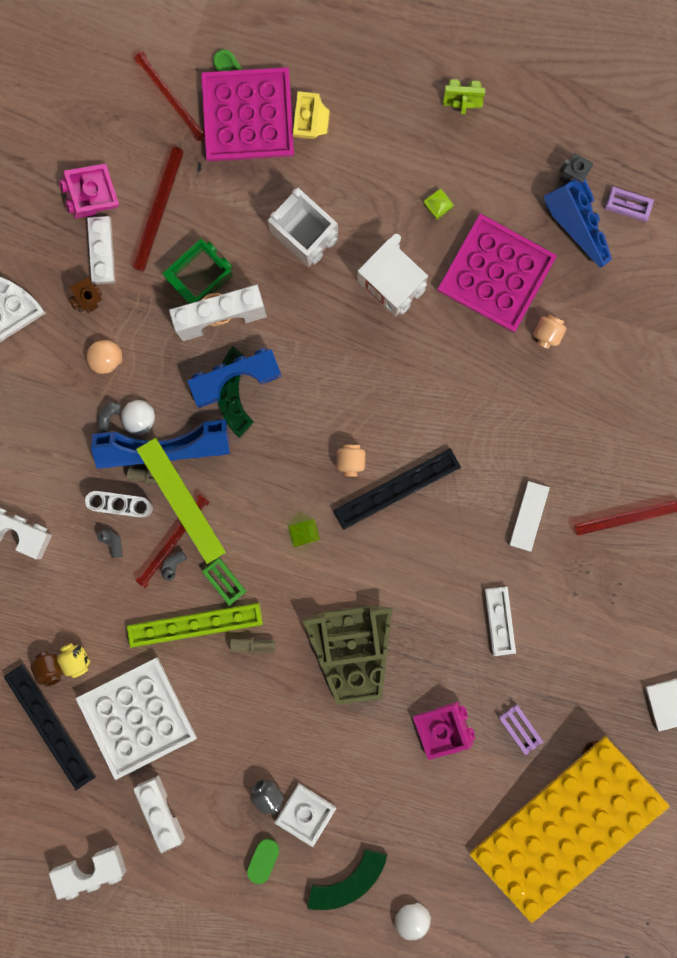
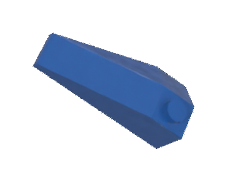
M573 179L543 196L545 205L551 211L552 216L599 268L612 260L603 232H599L598 221H600L598 213L594 214L591 205L594 202V198L586 179L583 183Z

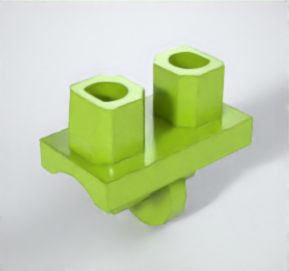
M450 79L448 86H445L443 106L461 108L462 115L466 114V108H482L485 88H482L480 81H471L468 87L460 86V81Z

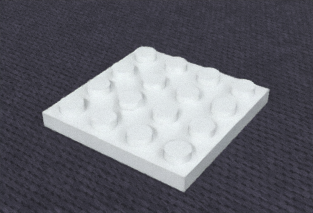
M158 657L76 698L115 780L197 739Z

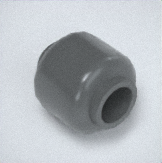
M262 779L253 785L250 800L261 814H275L281 809L284 795L272 780L265 781Z

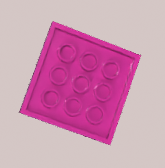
M289 67L201 73L207 162L294 157Z
M479 214L437 292L515 333L557 255L490 218Z

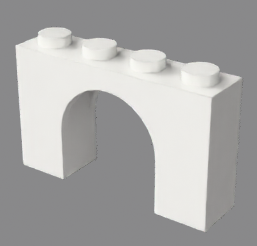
M258 285L170 310L175 331L182 341L203 336L202 329L221 320L240 317L244 318L245 322L248 323L267 317Z

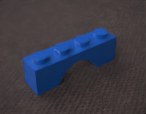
M262 348L255 351L254 356L249 358L241 356L234 359L233 364L227 366L220 364L213 367L212 372L206 374L199 372L192 375V379L188 380V384L197 407L202 408L220 401L223 385L234 376L247 375L256 379L261 385L281 378L282 375L272 349Z

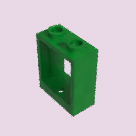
M202 238L162 273L168 283L188 304L199 302L205 295L214 293L233 276L230 270L232 265L225 257L220 259L216 254L218 250L210 241L205 243ZM204 251L223 273L195 297L177 278V275Z

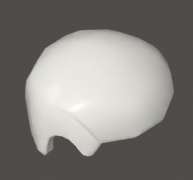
M142 400L129 402L121 414V422L124 429L129 434L135 436L149 433L155 422L153 407Z
M419 903L404 905L396 914L394 925L401 937L406 940H418L430 928L431 916L428 909Z

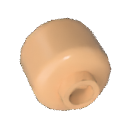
M550 314L547 317H541L533 333L534 337L539 339L537 344L548 349L550 345L558 346L566 332V326L563 325L565 321Z
M342 445V448L337 450V469L344 472V476H357V472L365 470V450L361 449L360 445Z

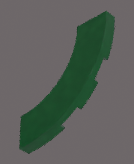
M232 346L223 359L222 364H225V366L233 364L234 359L244 355ZM242 375L230 378L223 385L220 401H218L224 420L226 419L227 425L239 439L254 424V421L245 412L240 400L239 385Z
M365 849L359 865L346 879L328 885L312 884L307 909L332 910L358 900L378 880L386 863L387 853Z

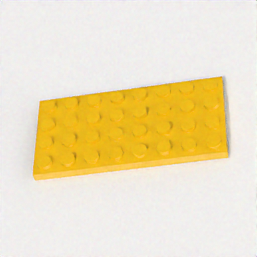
M605 735L470 852V856L523 915L533 923L665 812L670 805Z

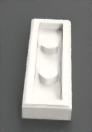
M527 482L510 539V546L532 551L550 487Z
M508 587L484 589L493 656L516 654Z

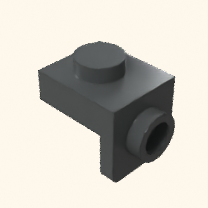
M574 153L571 160L566 159L559 171L563 172L559 180L567 183L571 177L583 183L593 163Z

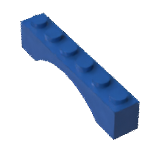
M226 419L203 422L196 429L185 435L158 441L170 461L230 454V440ZM117 432L92 434L91 451L96 469L144 464L136 449L149 441L126 437Z

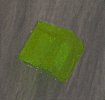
M314 519L288 526L294 547L320 540Z

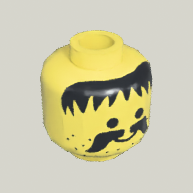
M69 643L60 648L61 653L57 656V662L65 676L76 678L88 671L87 667L90 664V659L82 645L73 646L72 643Z

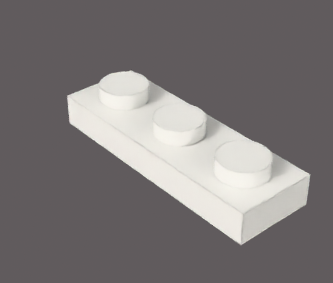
M110 216L88 218L91 281L93 285L115 283Z

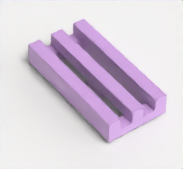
M612 187L604 209L647 222L654 199ZM614 195H618L627 199H631L646 204L647 207L615 198ZM612 203H615V204H618V205H621V206H624V207H628V208H631V209H634V210L643 212V213H645V214H642V213H639V212H636V211H633V210H630V209H626V208H623V207L614 205V204H612Z
M517 704L498 717L525 755L529 751L534 750L539 744L544 743ZM517 712L536 739L534 742L531 741L512 713ZM508 716L529 744L526 748L505 718Z

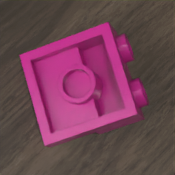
M106 164L63 171L62 177L59 180V187L61 192L67 195L68 200L65 201L66 210L69 214H73L74 219L93 216L98 211L118 208L119 203Z
M459 701L440 706L437 709L417 714L413 717L428 760L464 751L473 746L475 733L472 727L468 728L465 720L468 718L465 706H460Z

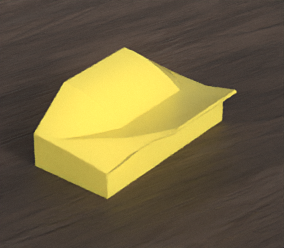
M298 92L293 137L315 139L318 135L327 134L329 110L322 104L320 94Z

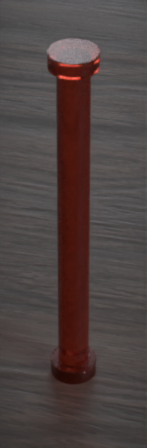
M144 51L136 54L134 57L136 64L142 66L194 133L196 141L202 140L205 137V130L199 127L149 63Z
M200 494L198 495L196 504L202 510L210 502ZM180 523L143 575L135 580L142 587H148L149 580L186 532L182 523Z

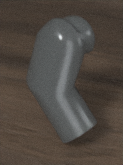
M108 402L99 411V432H109L111 416L113 414L117 415L121 411L119 403Z
M109 529L99 531L97 538L100 542H104L111 547V557H123L120 536Z
M183 550L164 559L161 575L166 581L173 580L177 564L187 560Z

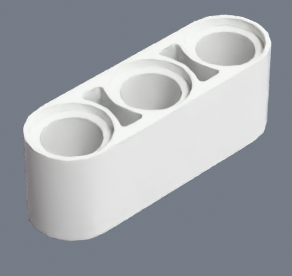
M92 491L85 498L87 508L96 512L145 518L153 511L151 501L138 496ZM99 495L102 498V504L95 508L93 498ZM121 498L124 501V507L122 510L117 511L114 504L117 499ZM144 501L147 506L146 511L139 514L136 506L139 502Z

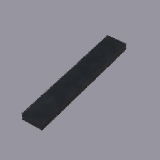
M450 448L333 511L343 530L460 469L461 466Z
M25 664L20 665L5 675L4 679L74 789L78 790L93 780L96 775Z

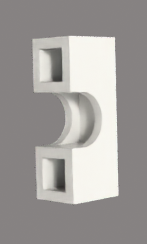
M0 508V542L4 534L8 530L13 529L19 536L16 551L34 559H42L52 537V534L46 532L48 528L36 523L33 527L26 524L27 519L18 515L10 517L6 515L7 510Z
M159 775L139 783L134 788V791L160 853L182 844L185 836L177 817L174 818L168 808L166 801L167 793Z
M116 845L99 851L92 857L95 865V872L92 874L81 872L76 860L54 867L49 876L57 900L64 897L66 900L77 897L79 895L78 892L84 890L92 892L99 889L100 884L108 882L111 885L121 881L127 870L119 846Z

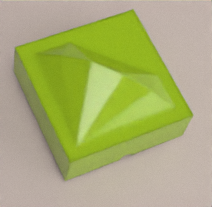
M439 189L423 201V204L435 220H438L454 208V204L442 189Z

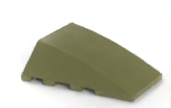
M366 605L324 611L303 619L304 626L307 629L337 705L382 699L392 607Z

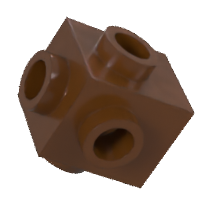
M89 277L66 289L70 296L68 298L70 305L74 310H78L79 313L86 310L88 314L99 308L97 303L102 301L100 297L102 292L97 284L93 285Z

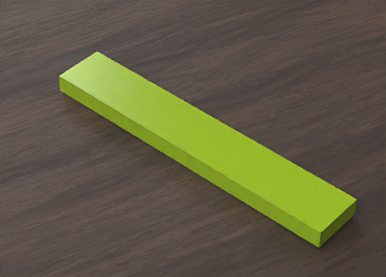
M154 438L137 448V452L205 562L208 564L225 554L226 551L158 440Z
M260 603L127 625L130 648L260 626L263 625Z

